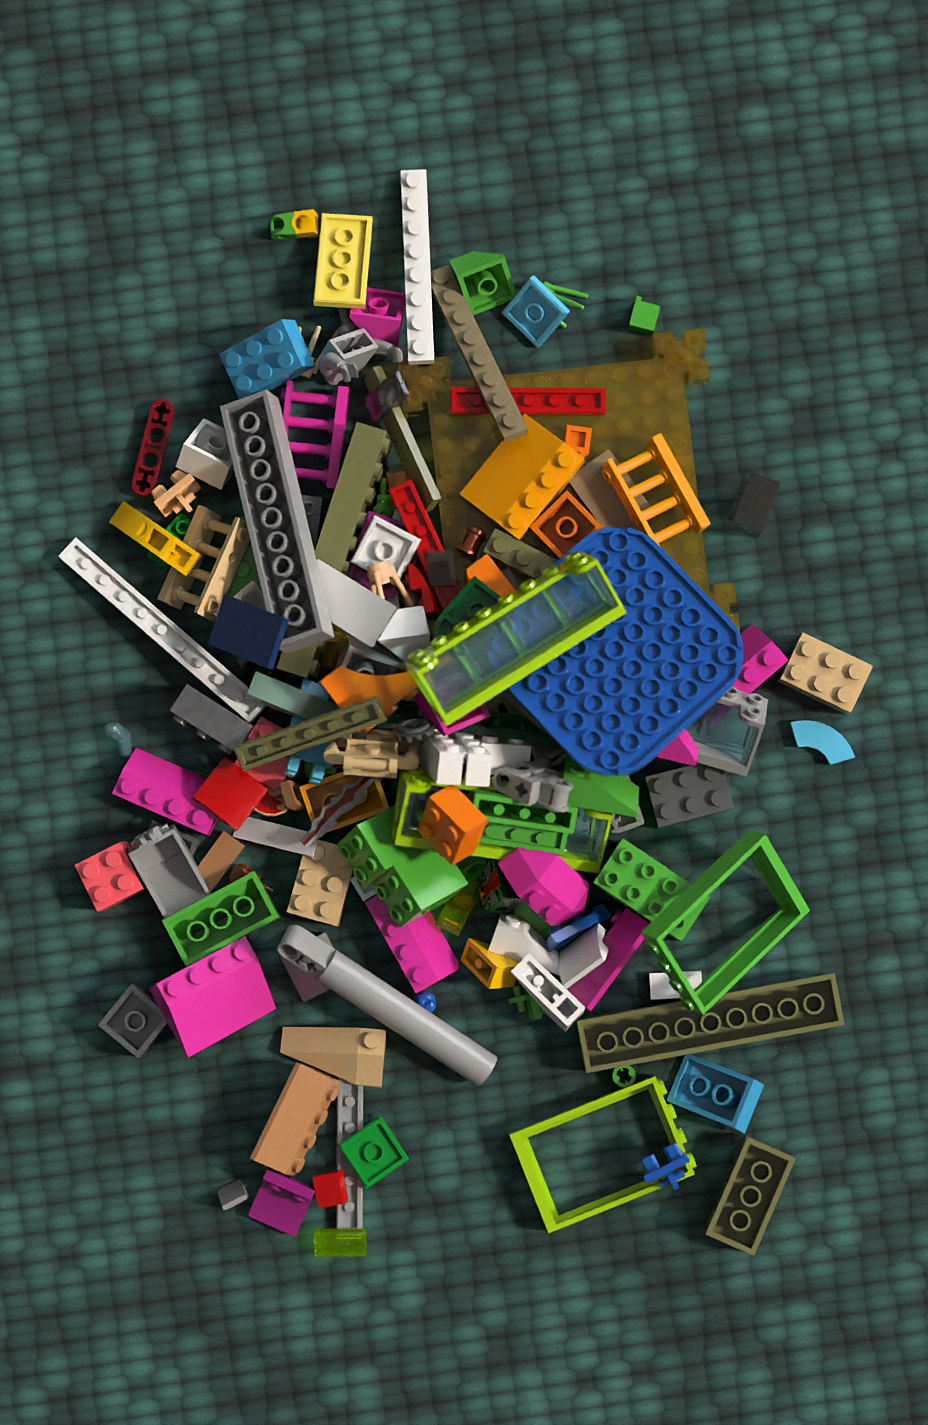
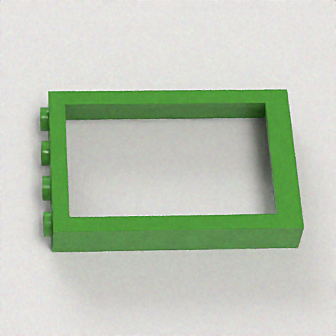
M749 829L654 919L641 934L646 940V948L658 959V967L668 975L670 986L681 996V1004L688 1011L694 1010L704 1015L810 909L766 834ZM750 857L779 908L693 990L662 939L741 863Z

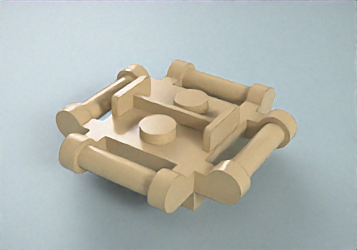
M362 729L360 732H354L328 741V747L324 751L325 761L331 764H343L344 774L397 778V769L412 770L417 768L419 764L417 751L420 749L421 742H399V740L394 739L392 730L370 729L365 733ZM338 747H346L345 752L339 751ZM399 752H407L404 756H399Z

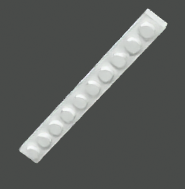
M77 538L58 556L249 724L267 706L245 697L249 688Z

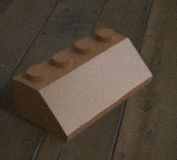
M296 1062L250 1159L287 1175L295 1176L296 1173L300 1172L305 1163L304 1157L307 1150L314 1145L316 1141L315 1134L319 1126L327 1118V1109L331 1101H334L339 1093L338 1086L341 1081L316 1068Z

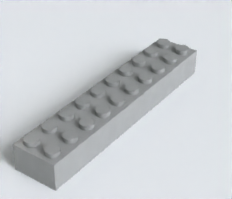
M264 390L220 406L266 610L289 619L279 650L288 654L335 638L279 398L268 390Z

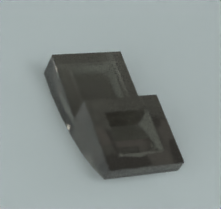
M400 371L393 373L382 381L364 400L374 423L383 421L391 408L400 407L410 394Z

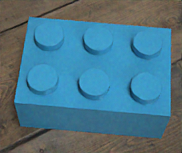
M281 319L219 354L239 399L264 390L270 392L286 383L287 380H292L315 367L296 321Z

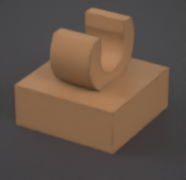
M291 780L279 783L281 790H276L273 793V797L281 798L283 796L284 802L276 806L278 810L286 811L290 808L299 811L306 808L298 783Z

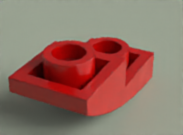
M413 564L407 565L408 573L405 574L407 587L411 588L417 595L422 594L419 597V604L423 606L425 614L431 618L439 617L441 614L440 606L430 582Z

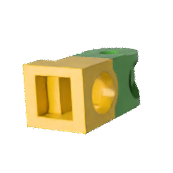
M314 209L270 216L271 238L275 240L303 237L319 238L318 214Z

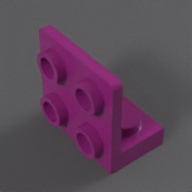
M269 1167L248 1215L289 1235L296 1236L315 1194L314 1187Z

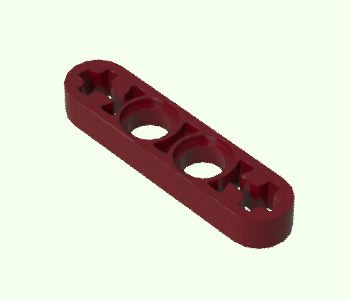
M158 399L152 404L132 479V488L140 497L151 496L152 490L157 486L175 414L173 405L166 399ZM162 405H166V409L169 411V414H164L162 419L163 424L167 423L166 427L160 424H152L153 420L159 421L160 415L156 409H161ZM154 429H160L164 434L163 439L158 443L152 442L149 438L150 432ZM147 454L157 456L155 466L146 467L143 464V459ZM141 469L148 473H154V476L148 474L147 482L151 486L150 488H145L144 492H141V488L137 485L138 482H143L145 474L140 473Z

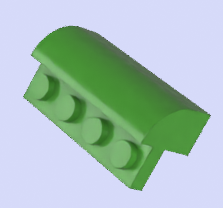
M471 789L467 794L466 798L488 819L479 843L513 848L524 847L527 850H540L564 855L568 833H574L578 813L577 807L569 805L568 811L555 812L537 803L526 805L500 793Z

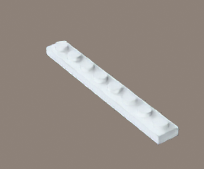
M426 169L401 170L408 364H434Z

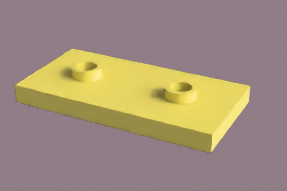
M322 213L313 300L314 306L365 309L373 216Z

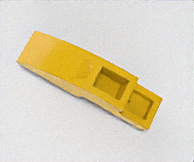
M124 501L109 521L186 577L202 556Z

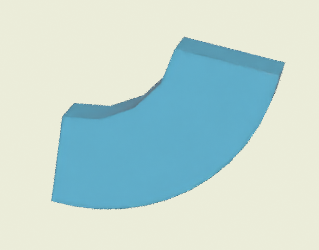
M808 720L790 722L797 748L809 747L818 750L825 756L829 765L855 758L846 739L830 726Z

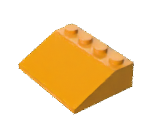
M525 413L522 417L527 425L528 434L505 443L502 440L459 493L505 532L519 541L523 540L531 530L530 526L549 508L585 463L584 457Z

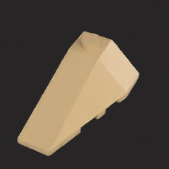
M283 1027L280 1053L304 1064L321 1069L332 1076L335 1075L353 1085L382 1088L386 1030L340 1027Z

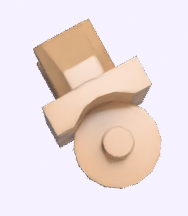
M178 469L170 477L175 484L167 491L163 485H159L151 492L155 499V505L165 517L173 511L177 514L183 508L190 513L193 509L189 503L196 498L194 494L201 489L190 473L186 474L181 469Z

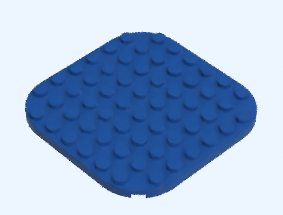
M606 527L587 535L554 565L557 567L565 562L564 558L576 551L596 558L626 613L514 683L507 690L578 765L598 775L616 777L631 774L647 765L732 688L743 664V643L740 633L731 619L651 537L633 528ZM593 567L594 571L596 572V574H597L598 577L600 578V576H599L598 572L596 571L595 567ZM587 572L575 576L567 574L547 587L568 621L576 619L604 600ZM541 591L516 606L515 612L506 621L524 649L530 648L562 627V623ZM502 628L495 635L493 634L487 643V655L492 671L518 654Z

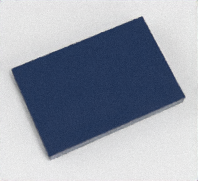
M224 594L208 644L263 667L273 669L289 619Z

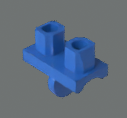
M674 1142L663 1148L668 1162L659 1165L654 1153L641 1159L645 1172L643 1177L647 1183L666 1174L667 1177L659 1180L661 1187L663 1188L671 1184L674 1190L680 1188L677 1180L685 1177L682 1169L675 1173H672V1171L690 1161L687 1154H683L682 1150Z

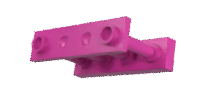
M287 380V387H282L281 402L285 403L283 420L287 437L289 426L328 430V433L333 434L332 444L327 443V446L289 441L291 452L323 455L326 459H330L329 469L324 468V471L295 468L297 478L322 481L323 484H327V491L334 492L341 470L350 393L349 387L338 386V393L326 395L293 391V381ZM292 401L331 405V408H336L335 418L322 420L290 416Z

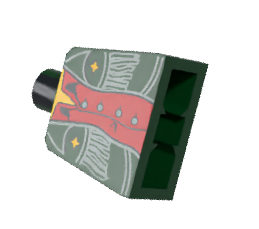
M490 858L478 879L481 895L479 905L487 913H509L524 902L516 894L499 867L498 861L500 859Z

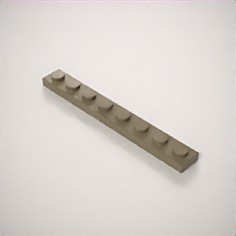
M449 265L430 271L433 297L503 442L505 443L527 435V425Z

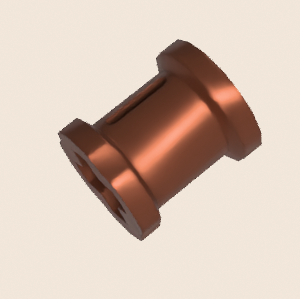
M467 525L465 528L466 533L460 545H456L455 550L469 558L476 559V551L487 535L481 530Z

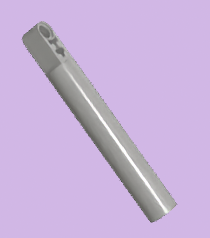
M291 925L287 928L277 947L278 953L283 958L476 1086H480L490 1075L496 1064L497 1056L298 925Z

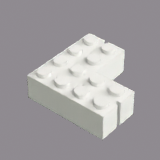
M463 728L443 736L435 729V733L429 736L428 739L420 740V749L417 751L419 764L437 784L460 785L462 765L467 763L464 784L489 787L490 775H494L496 770L504 767L515 769L519 763L530 761L531 745L524 741V738L518 735L517 731L503 730L502 734L493 733V730L480 728L477 729V732H467L468 729Z

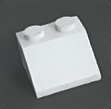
M203 418L183 444L176 467L222 490L234 472L225 429Z

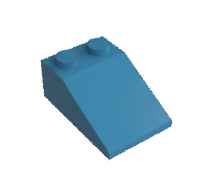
M686 1054L666 1101L745 1133L764 1084L707 1060Z

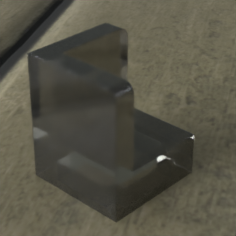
M453 550L427 552L429 585L431 587L455 585Z

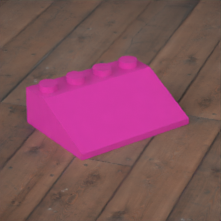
M246 936L160 981L149 989L186 1058L276 1009L258 958Z

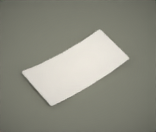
M317 559L331 622L370 647H373L394 613L396 606Z

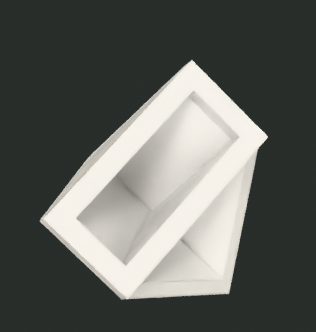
M423 606L397 609L378 639L381 644L403 661H407L408 656L419 649L423 651L430 646V633Z

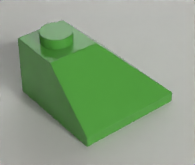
M472 251L449 260L457 284L473 315L509 302L515 297V287L504 254Z

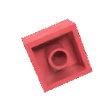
M127 841L119 842L75 865L97 912L105 911L148 889L128 855V848L130 846Z

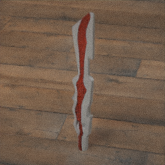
M399 752V756H404L407 752ZM361 776L356 784H345L341 795L331 798V803L322 808L321 815L312 821L311 829L300 842L308 848L318 837H322L338 823L336 820L341 815L349 812L365 797V789L376 778L381 781L384 777Z

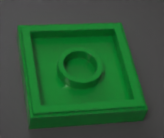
M380 1115L337 1144L365 1189L409 1160Z

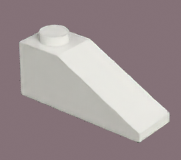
M501 913L488 951L519 962L530 953L548 972L560 976V953L556 950L548 952L544 945L546 940L526 921L520 920L519 917L512 914L506 915Z
M530 953L511 971V974L544 1012L564 1031L584 1013L586 1008Z

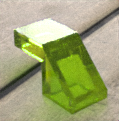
M477 880L470 881L468 885L446 902L436 921V926L459 936L480 894Z

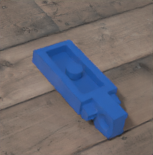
M604 903L591 908L588 916L584 917L581 914L569 922L570 925L564 928L560 925L548 933L550 936L544 945L548 952H552L579 938L596 924L608 921L612 916Z

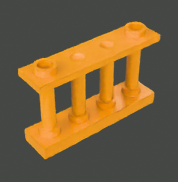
M661 433L652 437L647 442V451L617 466L612 458L603 464V476L607 483H611L636 530L651 537L658 545L660 542L688 528L693 529L695 534L711 524ZM650 460L656 461L660 468L658 474L628 488L622 474ZM662 483H668L672 490V496L641 511L634 497ZM676 505L678 507L681 506L685 514L684 519L653 534L646 520Z

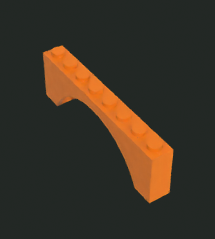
M484 554L463 570L465 586L476 576L501 597L508 593L514 594L516 592L488 554ZM441 653L436 657L438 663L425 672L423 676L427 683L430 684L440 676L438 671L446 665L449 669L460 660ZM338 666L318 681L338 708L378 695L386 716L398 708L396 703L402 698H405L407 701L419 692L417 684L408 671L378 676L361 674L343 666ZM374 726L363 729V731L366 733Z

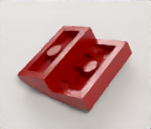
M224 757L193 795V798L214 813L216 818L237 832L269 791L246 771H243L238 765Z

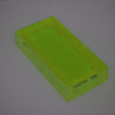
M367 1228L314 1229L315 1257L367 1256Z

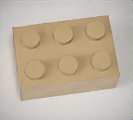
M802 632L777 682L848 715L852 712L873 666Z
M318 840L313 857L302 856L287 909L288 913L339 927L351 884L350 879L353 877L354 871L347 860L342 857L340 849L336 844Z

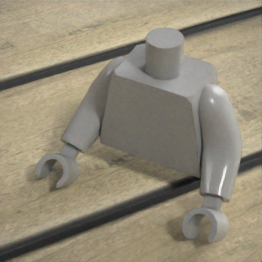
M362 328L330 339L318 362V368L329 384L336 385L341 380L350 382V378H359L358 373L374 354L385 356L393 354V362L397 363L408 361V349L405 346L394 347L392 343L372 338Z

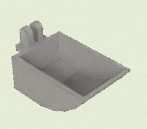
M167 823L159 827L157 825L136 836L135 840L130 843L131 847L128 848V855L164 919L211 894L174 823L170 826Z

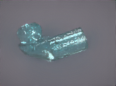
M112 722L107 724L104 728V734L106 737H111L119 743V757L131 756V733L119 723Z

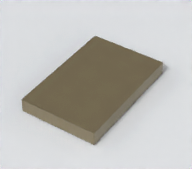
M608 449L578 470L569 481V484L591 515L603 528H633L635 526L611 483H607L602 473V466L608 459L612 458L616 466L620 464ZM627 473L622 474L628 488L635 486ZM642 494L634 497L641 511L651 507Z

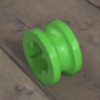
M630 1065L616 1067L612 1071V1079L620 1087H628L635 1081L636 1074ZM623 1068L629 1069L628 1074L631 1078L628 1082L627 1080H625V1083L619 1082L620 1077L616 1075L619 1069L623 1071Z

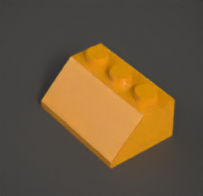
M343 771L323 778L319 785L308 783L300 786L299 788L311 823L321 815L322 808L331 803V798L341 795L345 784H356L361 776L346 775ZM365 776L358 785L347 789L343 797L334 806L326 809L322 821L314 832L317 834L321 826L340 807L352 802L355 792L372 776ZM378 778L365 789V797L349 812L341 815L336 820L338 823L328 832L373 817L389 808L383 787Z

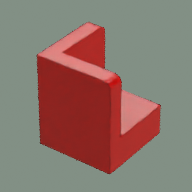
M343 1169L319 1173L312 1177L319 1208L344 1204L349 1200Z

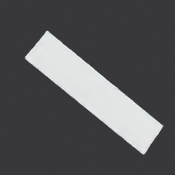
M251 817L245 820L237 832L234 830L233 837L311 857L314 855L318 841L317 838L306 848L305 845L316 833H312L301 843L300 840L308 831Z

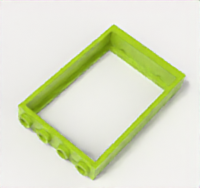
M654 1075L628 1087H623L509 1133L548 1233L662 1188L659 1180L667 1177V1175L665 1174L649 1183L646 1180L558 1215L528 1137L648 1089L670 1144L675 1142L684 1154L686 1151L683 1144L687 1141L682 1128L676 1129L673 1119L677 1118L672 1104H666L663 1095L667 1094L662 1079L657 1080ZM691 1152L687 1153L690 1162L672 1171V1173H675L681 1169L683 1170L685 1177L677 1181L695 1175L692 1168L697 1167Z

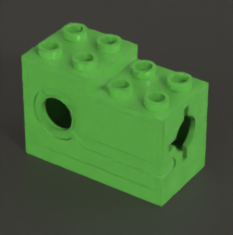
M413 796L409 797L404 821L420 823L423 812ZM394 805L358 824L337 846L342 857L347 860L353 869L355 878L361 882L364 888L373 884L377 896L387 906L391 918L402 928L425 915L429 910L432 911L449 901L468 885V882L457 865H451L445 858L440 856L438 851L394 845L392 838Z
M621 839L591 883L649 923L656 919L691 885L625 839ZM707 896L667 935L676 941H682L710 897Z

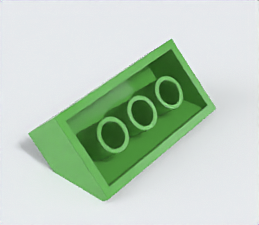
M253 871L167 917L162 922L184 964L188 967L281 917L257 874Z

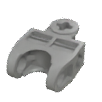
M531 761L519 763L515 769L504 767L496 770L494 773L493 783L495 788L512 799L526 805L537 803L555 812H566L569 809L567 800L569 791L573 789V783L564 779L563 774ZM502 773L509 777V785L507 787L501 782Z

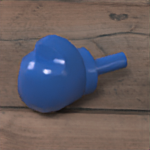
M422 990L415 994L414 1002L429 1012L435 1010V996L430 991Z

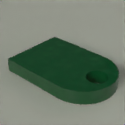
M474 576L436 620L434 637L447 636L453 632V628L457 624L464 621L469 622L476 617L475 614L481 609L491 608L498 604V599L501 596ZM515 608L459 642V647L462 651H459L457 655L452 648L443 653L454 659H459L458 656L473 657L482 650L492 638V635H495L501 628L500 625L504 619L505 621L509 619L515 612Z

